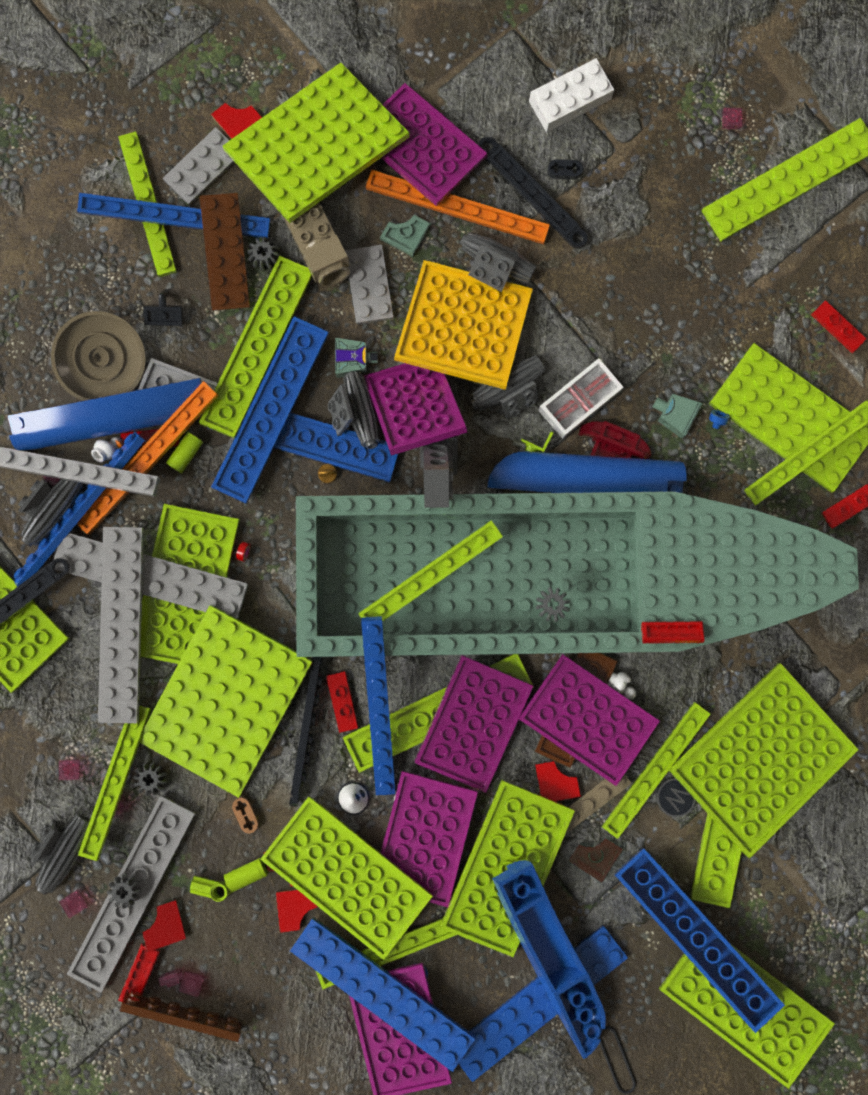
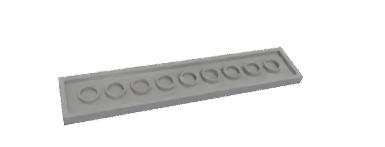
M103 527L98 723H139L144 528Z
M69 533L57 547L54 559L61 558L68 561L70 565L69 574L102 583L103 543ZM143 554V595L203 612L207 611L209 605H213L236 619L239 618L248 587L247 583ZM57 563L55 566V570L63 572V564Z
M163 795L159 797L118 875L120 878L123 874H126L127 878L133 875L134 880L132 882L140 881V884L136 886V888L142 889V892L137 893L140 899L138 901L134 900V906L127 905L126 909H122L121 904L118 907L114 906L115 900L109 902L112 895L108 894L66 975L100 993L104 991L196 814L195 812ZM124 888L121 889V892H124L125 895L128 893Z

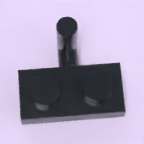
M164 289L159 294V305L143 306L144 325H183L182 306L166 304V298L170 294L168 289Z

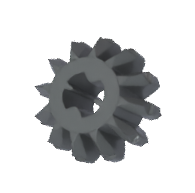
M265 237L262 239V242L256 238L257 244L250 243L251 249L247 250L248 255H250L248 260L253 262L254 268L260 265L262 271L265 266L271 269L270 264L275 265L277 262L276 258L280 256L277 252L279 250L278 246L274 245L273 240L267 242Z
M549 587L548 595L545 591H541L540 593L543 598H536V601L542 603V605H537L535 608L543 609L539 616L542 617L546 613V621H549L552 615L554 622H557V614L563 619L565 614L562 610L565 612L570 610V608L564 606V604H569L570 600L563 601L562 598L567 594L564 592L559 595L560 588H556L553 594L552 588ZM550 599L558 603V606L555 607L556 610L548 607V603L551 602Z
M145 763L143 764V769L138 768L136 770L140 775H134L133 778L139 780V782L134 784V787L141 786L138 791L139 793L145 790V796H150L151 792L155 796L158 794V790H164L161 784H166L167 780L162 779V777L166 776L167 773H160L163 768L162 766L156 768V764L151 763L149 767ZM151 776L154 782L150 783L147 777Z
M123 874L121 878L116 876L114 882L109 883V887L112 888L107 891V894L112 895L109 902L115 900L114 906L118 907L121 904L122 909H126L127 905L134 906V900L138 901L140 899L137 893L142 892L141 888H136L140 881L132 882L134 880L133 875L127 878L126 874ZM122 888H124V890L128 891V893H127L126 895H125L124 892H121V889H122Z

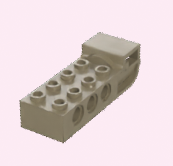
M317 203L291 223L283 216L315 282H319L322 287H332L341 283L349 276L350 263L339 238L335 235L320 203Z

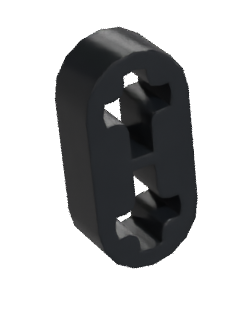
M556 159L549 163L547 173L552 179L575 180L582 175L583 165L577 160ZM554 166H557V168L560 169L558 170V173H554ZM573 166H575L577 170L575 174L573 173V170H571Z

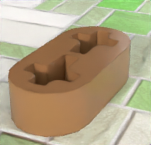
M246 797L236 799L233 802L232 808L243 832L253 833L259 827V821L251 802ZM238 801L246 803L247 806L244 808L246 814L243 813L242 809H237ZM245 816H248L249 821H254L253 829L245 827L247 823Z

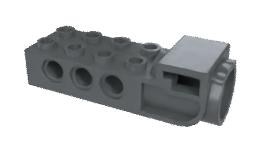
M457 436L420 447V461L424 474V508L449 507V500H453L452 481L453 475H457Z

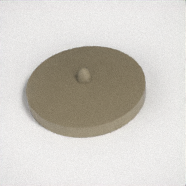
M92 311L71 318L59 329L51 347V364L61 386L75 398L84 401L133 391L144 372L145 350L138 333L124 319L108 312Z

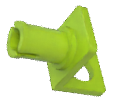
M550 432L543 448L521 439V442L525 443L526 446L524 451L539 452L540 450L544 452L554 432Z

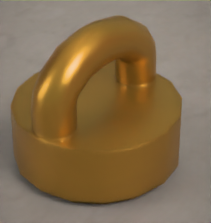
M325 464L319 468L318 477L323 483L330 484L336 480L337 471L334 466Z

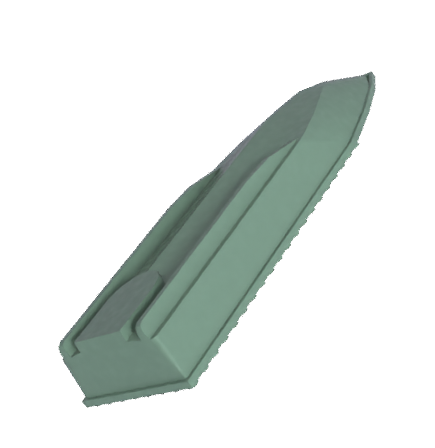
M679 492L453 494V500H449V507L424 508V495L296 496L297 657L364 656L362 624L358 613L491 520L503 536L500 540L382 622L385 656L680 652L766 629L819 610L859 589L856 548L819 530L756 510ZM549 587L552 588L553 594L556 588H560L559 595L564 592L567 594L562 598L563 601L570 600L569 604H564L570 610L568 612L562 610L565 614L563 619L557 614V622H554L552 615L551 619L546 621V613L542 617L539 616L543 609L535 608L537 605H542V603L536 601V598H543L540 593L541 591H545L548 595ZM550 599L551 602L548 603V607L556 610L555 607L558 606V603ZM703 621L704 643H642V622Z

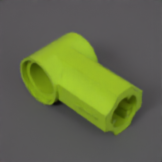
M195 875L190 885V893L212 898L216 902L225 900L231 894L225 881L219 882ZM218 886L224 889V896H220L217 893Z

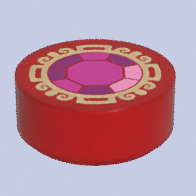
M242 542L239 545L236 554L237 560L243 562L247 560L251 544Z

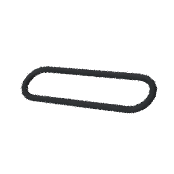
M606 1026L602 1031L608 1029L614 1033L633 1081V1087L629 1091H624L620 1088L602 1040L600 1041V1046L617 1089L623 1094H630L636 1087L635 1078L616 1031L612 1027Z

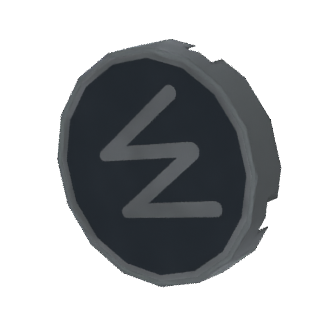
M676 778L663 781L656 792L659 809L671 817L687 815L693 809L696 801Z

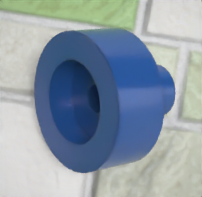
M712 410L709 420L713 422L712 427L714 429H719L720 425L728 423L730 416L720 410Z

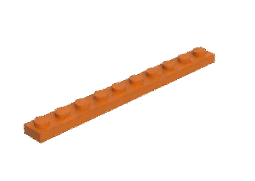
M371 170L366 184V190L540 244H544L549 229V224L449 194L438 206H435L407 180L375 170Z
M203 381L122 470L147 474L219 395ZM106 488L78 521L77 525L86 534L90 535L129 492Z

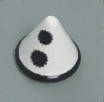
M358 782L344 784L337 794L339 807L350 815H358L365 811L370 801L367 788Z

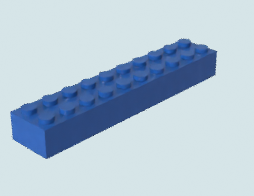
M644 848L640 849L614 873L755 1033L785 1006Z

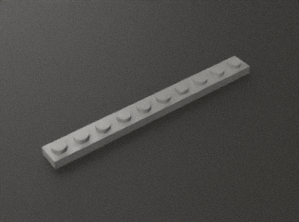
M0 447V468L156 497L161 480L158 476Z

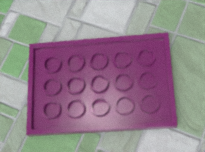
M406 83L382 104L409 132L410 137L381 157V159L435 206H438L487 157V152Z
M404 363L364 376L391 456L467 433L466 425L444 373Z
M563 654L519 717V720L615 786L618 785L660 722Z
M461 655L414 762L486 793L533 685Z
M402 771L381 854L433 895L429 900L430 903L448 907L478 791Z
M423 963L388 970L390 974L434 1005ZM349 996L373 1095H402L452 1084V1077L448 1068Z

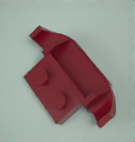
M607 421L584 424L578 433L579 436L585 435L593 438L592 441L595 444L591 451V456L634 458L637 456L641 459H650L651 450L646 442L640 438V435Z

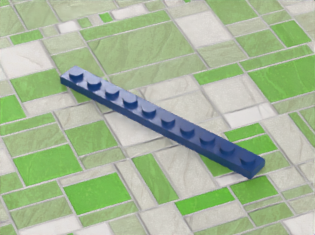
M79 193L77 212L80 214L203 230L201 209ZM240 214L242 235L268 238L270 218Z
M136 431L133 434H129L124 441L125 444L120 449H117L113 453L111 461L103 466L122 469L145 441L143 437ZM88 484V489L76 498L75 504L71 509L66 510L60 523H56L50 535L39 543L36 552L28 556L26 564L22 569L19 568L15 572L13 580L17 587L41 568L106 489L105 487Z
M382 616L361 618L375 791L376 795L395 794Z

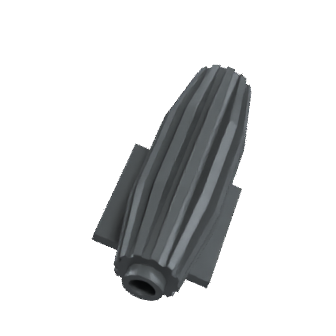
M469 232L468 235L464 234L460 241L461 249L475 259L468 275L500 292L503 291L508 277L529 283L537 267L517 251L491 238Z
M535 355L513 364L506 390L483 384L471 394L472 399H470V403L473 408L482 411L501 403L505 418L508 419L517 416L526 407H532L539 400L534 381L545 372L542 362Z
M351 371L343 376L344 384H340L328 402V410L333 418L332 425L336 430L337 436H341L346 428L352 425L361 445L367 449H373L380 443L378 416L362 373L360 371Z
M42 479L41 482L37 480L30 488L33 491L29 497L27 495L24 496L18 504L20 506L18 510L20 513L31 514L20 534L23 537L21 541L31 547L32 545L37 546L46 538L56 523L59 524L63 519V514L66 510L73 506L83 484L61 479L50 489L45 479Z
M76 814L61 833L55 826L56 821L52 819L51 823H46L42 829L41 840L39 842L35 841L29 856L31 857L30 865L34 866L37 861H44L35 882L40 893L45 895L53 893L75 864L90 819L86 816Z

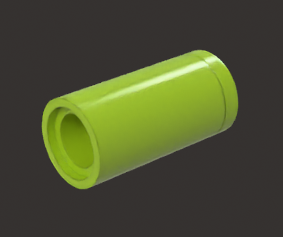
M187 432L166 464L182 474L203 442Z
M261 858L224 874L225 883L231 893L268 876L265 864L260 860Z

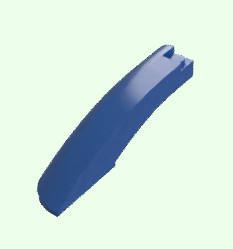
M201 378L9 415L8 419L12 435H9L16 450L29 451L163 425L201 384Z
M521 451L504 457L493 468L488 479L487 488L551 493H683V481H686L687 476L685 465L681 461Z
M525 860L511 863L506 866L508 870L492 879L498 890L497 894L543 988L579 1053L585 1059L596 1049L601 1041L600 1035L602 1029H605L606 1024L603 1005L589 974L583 967L554 912L533 864Z

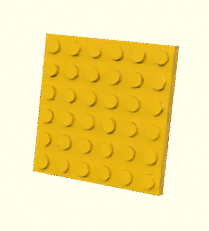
M424 260L394 360L506 390L533 289L506 282L503 291L500 292L469 276L468 271Z

